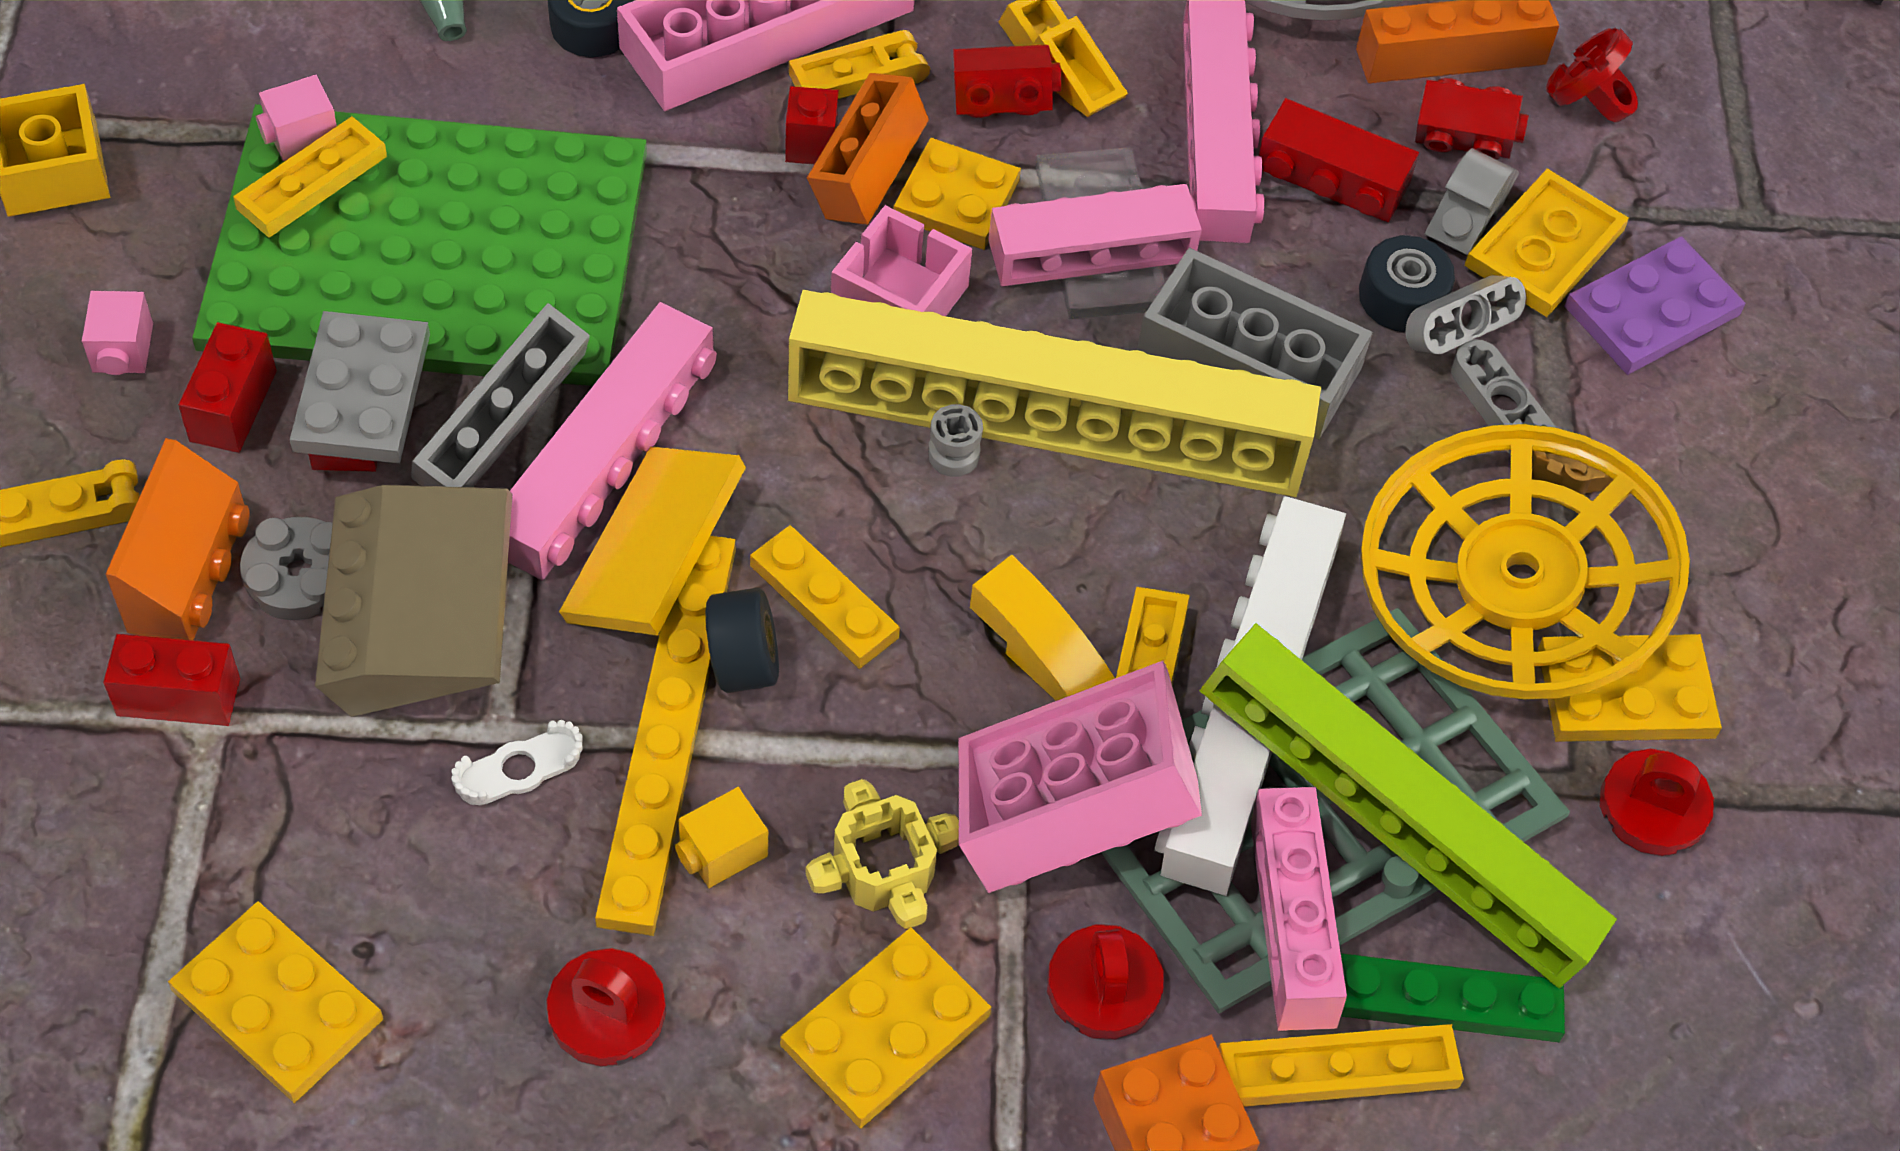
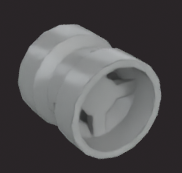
M950 404L940 408L933 415L930 425L931 439L928 457L932 467L939 473L950 477L966 475L977 467L980 459L983 423L976 411L961 404Z

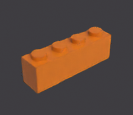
M1455 0L1367 9L1356 51L1368 84L1546 65L1560 25L1549 0Z

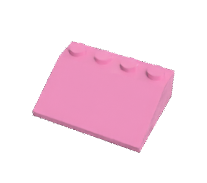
M1164 661L958 738L959 846L988 893L1010 885L1021 884L1034 876L1062 866L1073 865L1081 859L1114 847L1126 846L1136 839L1166 828L1178 827L1188 820L1202 816L1198 779L1169 672Z

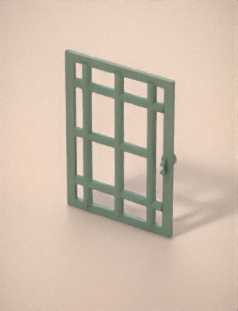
M1399 608L1390 612L1394 620L1411 638L1419 634L1418 630ZM1378 618L1302 658L1303 662L1320 675L1342 665L1352 678L1335 686V688L1352 702L1367 695L1403 739L1401 740L1403 744L1412 749L1420 758L1448 781L1456 785L1464 794L1496 820L1497 818L1490 810L1522 793L1533 808L1503 825L1523 842L1568 817L1570 813L1568 808L1465 687L1459 686L1429 671L1406 654L1404 650L1373 667L1370 666L1361 654L1392 638ZM1434 650L1430 652L1437 658L1441 659ZM1416 668L1419 669L1454 711L1424 729L1421 728L1386 685ZM1202 710L1182 720L1188 745L1190 744L1195 726L1206 728L1209 716L1201 714ZM1468 729L1506 774V776L1477 792L1473 791L1437 747ZM1272 752L1269 764L1288 788L1314 787ZM1316 788L1322 832L1347 863L1329 873L1332 898L1383 870L1382 881L1385 885L1384 891L1335 918L1340 946L1439 889L1385 844H1381L1367 852L1330 806L1334 802ZM1249 824L1240 853L1253 847L1251 824ZM1127 845L1101 852L1218 1014L1272 984L1262 911L1255 913L1232 882L1227 896L1215 892L1211 893L1235 926L1199 944L1164 896L1185 883L1160 876L1161 871L1149 876ZM1250 944L1261 960L1225 979L1215 966V963Z

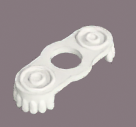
M552 720L548 723L546 733L526 741L518 740L506 743L492 755L471 762L468 756H463L461 762L457 761L455 768L452 769L451 779L453 786L459 796L465 802L472 805L488 804L512 793L522 794L530 792L540 786L542 781L566 772L576 765L583 750L582 734L579 733L577 726L573 727L572 722H566L565 724L564 720H559L557 723ZM521 754L530 757L535 762V769L527 778L514 780L503 773V764L511 756Z

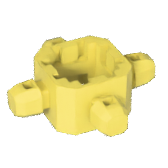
M864 779L847 784L844 787L843 799L846 812L842 814L835 828L834 855L832 856L828 852L811 860L806 866L805 873L812 891L824 894L842 889V883H846L855 905L873 912L889 906L896 922L904 929L923 924L927 916V903L924 893H927L934 877L937 852L942 854L959 845V820L957 816L944 813L929 817L925 824L915 802L898 795L881 800L874 786ZM888 829L891 836L900 833L902 840H908L909 849L915 863L914 867L910 869L907 864L889 870V876L882 878L879 871L870 874L866 866H861L855 845L858 838H862L864 843L881 837V830Z

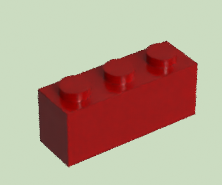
M1285 98L1263 135L1258 156L1262 158L1263 172L1310 190L1319 196L1327 197L1349 206L1365 215L1373 216L1389 223L1410 185L1419 152Z

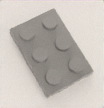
M323 311L290 436L292 452L400 463L430 337L428 322Z

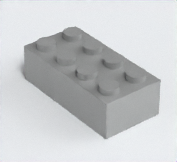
M1188 248L1143 316L1137 350L1160 357L1192 360L1203 365L1230 370H1245L1251 374L1283 380L1293 379L1304 384L1320 386L1321 393L1314 437L1320 440L1362 369L1373 332L1194 249Z

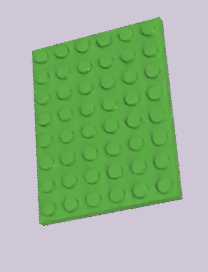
M255 104L192 337L196 351H204L216 323L219 322L267 333L273 358L310 361L323 311L428 322L430 337L422 371L485 376L545 305L549 303L590 335L585 355L562 383L593 386L612 363L647 156L646 139L334 111L337 126L353 116L383 141L386 146L387 157L268 238L236 210L233 198L234 195L285 162L282 160L274 142L265 144L256 121V115L262 114L263 110L261 105Z

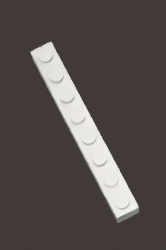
M1284 496L1278 515L1267 514L1259 541L1260 545L1267 546L1264 557L1253 555L1245 582L1246 586L1253 587L1250 598L1240 596L1238 599L1231 627L1239 629L1235 641L1225 638L1217 667L1255 623L1278 639L1286 648L1302 660L1339 545L1346 513ZM1205 697L1201 714L1209 716L1206 728L1195 726L1189 744L1198 779L1202 816L1188 820L1178 827L1159 831L1155 851L1164 854L1160 876L1227 896L1252 818L1257 792L1262 787L1272 751Z

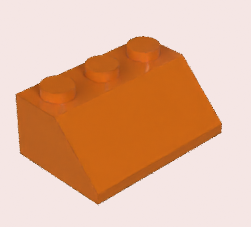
M165 438L105 575L127 633L139 636L194 640L198 628H204L209 622L213 607V592L218 581L224 582L228 576L231 566L230 551L236 537H243L247 530L250 510L247 505H244L239 483L173 439Z

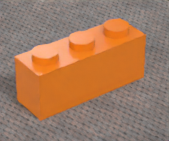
M869 73L807 176V180L825 219L869 224L929 121L912 77Z

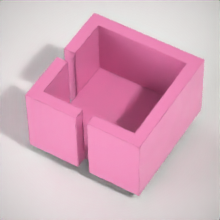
M885 205L861 234V244L855 242L833 269L831 293L840 297L867 302H882L893 307L920 312H935L946 316L969 286L972 248L932 229L927 238L926 263L924 267L920 265L924 224Z

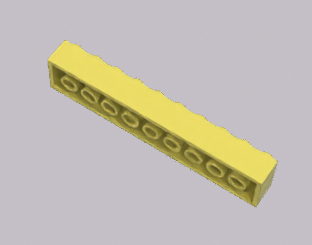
M802 290L789 337L788 401L928 428H930L933 415L940 408L950 404H961L972 408L979 414L983 423L982 438L1297 497L1314 439L1321 393L1320 386L1304 384L1298 380H1283L1251 374L1245 370H1230L1203 365L1192 360H1176L1150 355L1139 350L1128 351L1096 345L1090 341H1075L1048 336L1037 331H1021L995 326L984 321L973 322L942 316L935 312H920L893 307L882 302H867L845 298L829 292L819 293Z

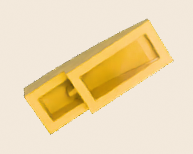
M1016 0L1007 5L998 22L1015 46L1049 45L1051 63L1060 62L1061 92L1057 93L1082 114L1089 117L1124 99L1128 95V92L1077 16L1068 20L1055 0Z
M1012 554L972 585L970 609L1007 642L1006 655L1055 701L1115 679L1102 657L1061 604Z

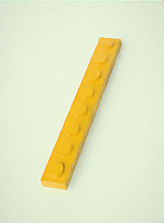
M710 535L660 630L595 916L596 928L654 936L712 665L706 632V603L711 595L725 593L728 590L736 552V539Z

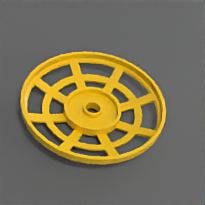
M1527 424L1492 425L1460 432L1437 441L1418 452L1389 477L1375 497L1365 521L1361 547L1363 583L1371 607L1386 632L1406 654L1429 671L1459 686L1493 696L1517 699L1561 698L1589 692L1620 679L1644 663L1665 641L1678 620L1688 587L1690 557L1686 534L1674 506L1660 486L1641 467L1615 449L1587 436L1555 427ZM1511 450L1510 479H1497L1478 483L1450 496L1431 475L1432 472L1440 467L1468 456L1491 451ZM1532 451L1547 452L1577 460L1602 471L1611 477L1613 481L1592 501L1565 486L1543 480L1532 479ZM1414 486L1434 510L1426 517L1418 529L1411 546L1410 556L1379 549L1380 537L1389 515L1402 496ZM1630 494L1643 504L1656 523L1667 549L1668 560L1635 564L1634 554L1627 537L1616 521L1610 516ZM1510 497L1509 514L1490 518L1479 525L1464 511L1467 507L1485 500ZM1532 497L1558 503L1575 511L1578 515L1564 527L1547 517L1531 514ZM1445 523L1464 540L1459 551L1457 563L1426 559L1432 540ZM1597 528L1610 545L1617 561V566L1588 567L1586 554L1580 542ZM1515 564L1528 565L1534 569L1536 574L1530 578L1522 579L1513 576L1507 569ZM1378 570L1409 576L1416 604L1432 627L1411 638L1399 626L1386 606L1379 586ZM1426 580L1457 583L1466 605L1445 618L1432 600ZM1670 580L1669 594L1662 616L1648 639L1640 647L1614 634L1629 612L1636 585ZM1618 587L1614 605L1600 624L1576 608L1582 600L1585 588ZM1483 619L1496 626L1511 629V651L1485 645L1468 637L1464 632ZM1558 622L1581 637L1578 641L1561 648L1534 652L1533 630L1547 628ZM1451 642L1459 649L1478 658L1498 664L1512 665V682L1493 680L1463 671L1437 658L1430 652ZM1594 648H1598L1620 661L1589 676L1556 683H1535L1534 666H1547L1566 662L1584 655Z

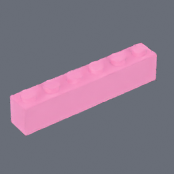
M1187 0L1185 6L1183 48L1189 192L1202 229L1199 241L1250 243L1254 223L1261 224L1263 221L1264 195L1256 194V186H1259L1261 182L1262 158L1261 156H1254L1253 149L1258 148L1260 121L1252 119L1251 112H1255L1257 107L1258 86L1257 83H1250L1249 76L1253 77L1255 71L1256 51L1255 48H1249L1247 41L1251 42L1254 16L1253 13H1246L1245 0Z
M662 302L658 303L510 490L512 493L508 563L543 581L555 565L561 566L567 560L573 549L574 540L585 526L591 527L597 521L602 512L604 501L614 488L620 489L626 483L631 474L633 463L641 452H648L649 448L655 445L661 432V426L671 414L677 415L682 410L688 399L689 390L698 378L705 379L711 372L717 356L716 351L713 350V327Z

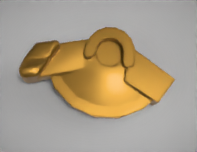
M1532 451V479L1543 480L1565 486L1582 495L1603 491L1613 481L1611 477L1602 471L1577 460L1552 453L1545 454V452Z

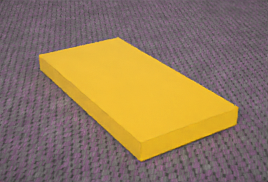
M650 447L559 610L566 623L658 635L746 469L741 457L731 454Z

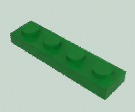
M1341 953L1347 994L1341 1017L1415 1026L1452 1024L1453 1030L1558 1043L1565 1034L1564 985L1561 988H1557L1545 977Z

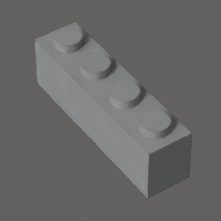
M547 303L412 461L411 478L421 486L474 487L583 358L590 335Z

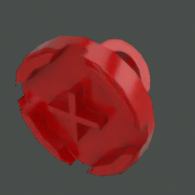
M1608 28L1594 35L1575 49L1576 51L1573 55L1576 58L1569 67L1563 63L1554 70L1548 79L1546 91L1559 106L1569 105L1586 96L1607 120L1619 122L1632 115L1638 107V99L1634 87L1619 69V66L1631 52L1633 42L1622 29Z
M1650 748L1632 751L1613 764L1601 785L1599 806L1604 818L1607 815L1609 822L1614 826L1612 831L1622 842L1643 853L1666 856L1676 854L1678 850L1686 849L1689 846L1692 847L1700 841L1713 818L1714 797L1707 779L1691 761L1673 752Z
M1095 924L1074 931L1058 944L1047 972V994L1055 1013L1065 1023L1067 1020L1071 1025L1079 1028L1078 1032L1091 1038L1118 1039L1136 1033L1154 1015L1164 991V970L1155 950L1139 934L1118 925Z
M613 948L588 951L567 962L553 979L546 999L549 1027L560 1048L580 1062L597 1066L616 1065L617 1061L625 1060L631 1056L634 1059L645 1053L660 1035L666 1016L663 983L653 967L634 953Z

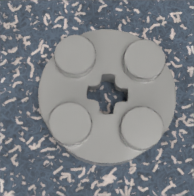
M290 517L285 519L269 518L257 526L255 536L249 540L242 553L240 572L248 595L258 602L261 610L270 616L286 620H303L322 613L320 607L324 606L333 523L311 517ZM296 560H304L305 563L312 564L310 568H301L298 576L289 575L288 567H286L289 563Z

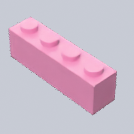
M1187 184L1160 185L1148 189L1124 192L1112 191L1100 195L1076 198L1064 197L1052 201L995 207L991 211L988 240L1002 287L1178 264L1188 248L1198 250L1202 229Z

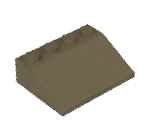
M380 485L335 497L315 687L351 717L500 683L512 493L507 488Z

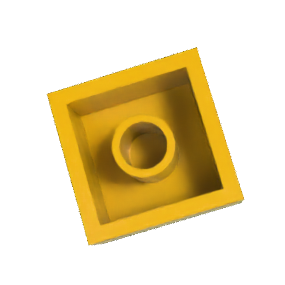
M85 84L0 99V196L8 217L110 198L97 123Z

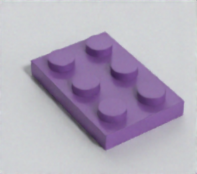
M1681 236L1570 293L1564 307L1618 366L1629 375L1740 316L1746 303Z

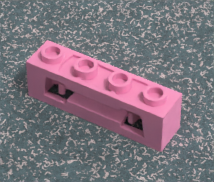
M1316 787L1258 789L1250 824L1278 1031L1335 1029L1338 1027L1347 994Z

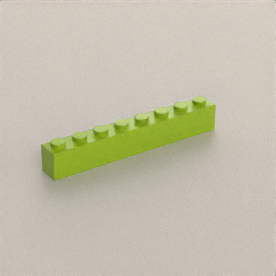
M1257 623L1251 627L1223 659L1199 690L1205 697L1557 988H1561L1590 962L1616 922L1617 918L1598 904L1595 899L1587 895L1546 859L1537 854L1501 822L1487 813L1456 785L1448 781L1412 749L1398 740L1367 712L1359 708L1323 676L1309 667Z

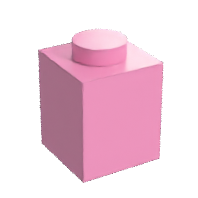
M317 75L259 92L263 110L262 114L256 115L259 131L266 145L274 142L283 161L288 160L337 126L334 109Z
M90 291L82 343L92 373L121 375L124 373L146 372L153 321L144 292Z

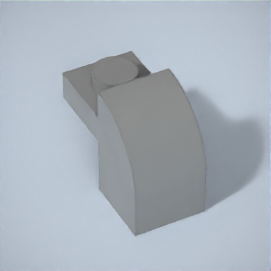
M1471 148L1451 175L1445 186L1447 191L1424 234L1468 256V253L1477 245L1491 216L1497 217L1519 175V171Z

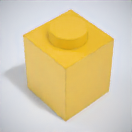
M739 786L679 818L680 842L675 844L678 857L688 873L692 875L698 872L708 888L768 857V829Z

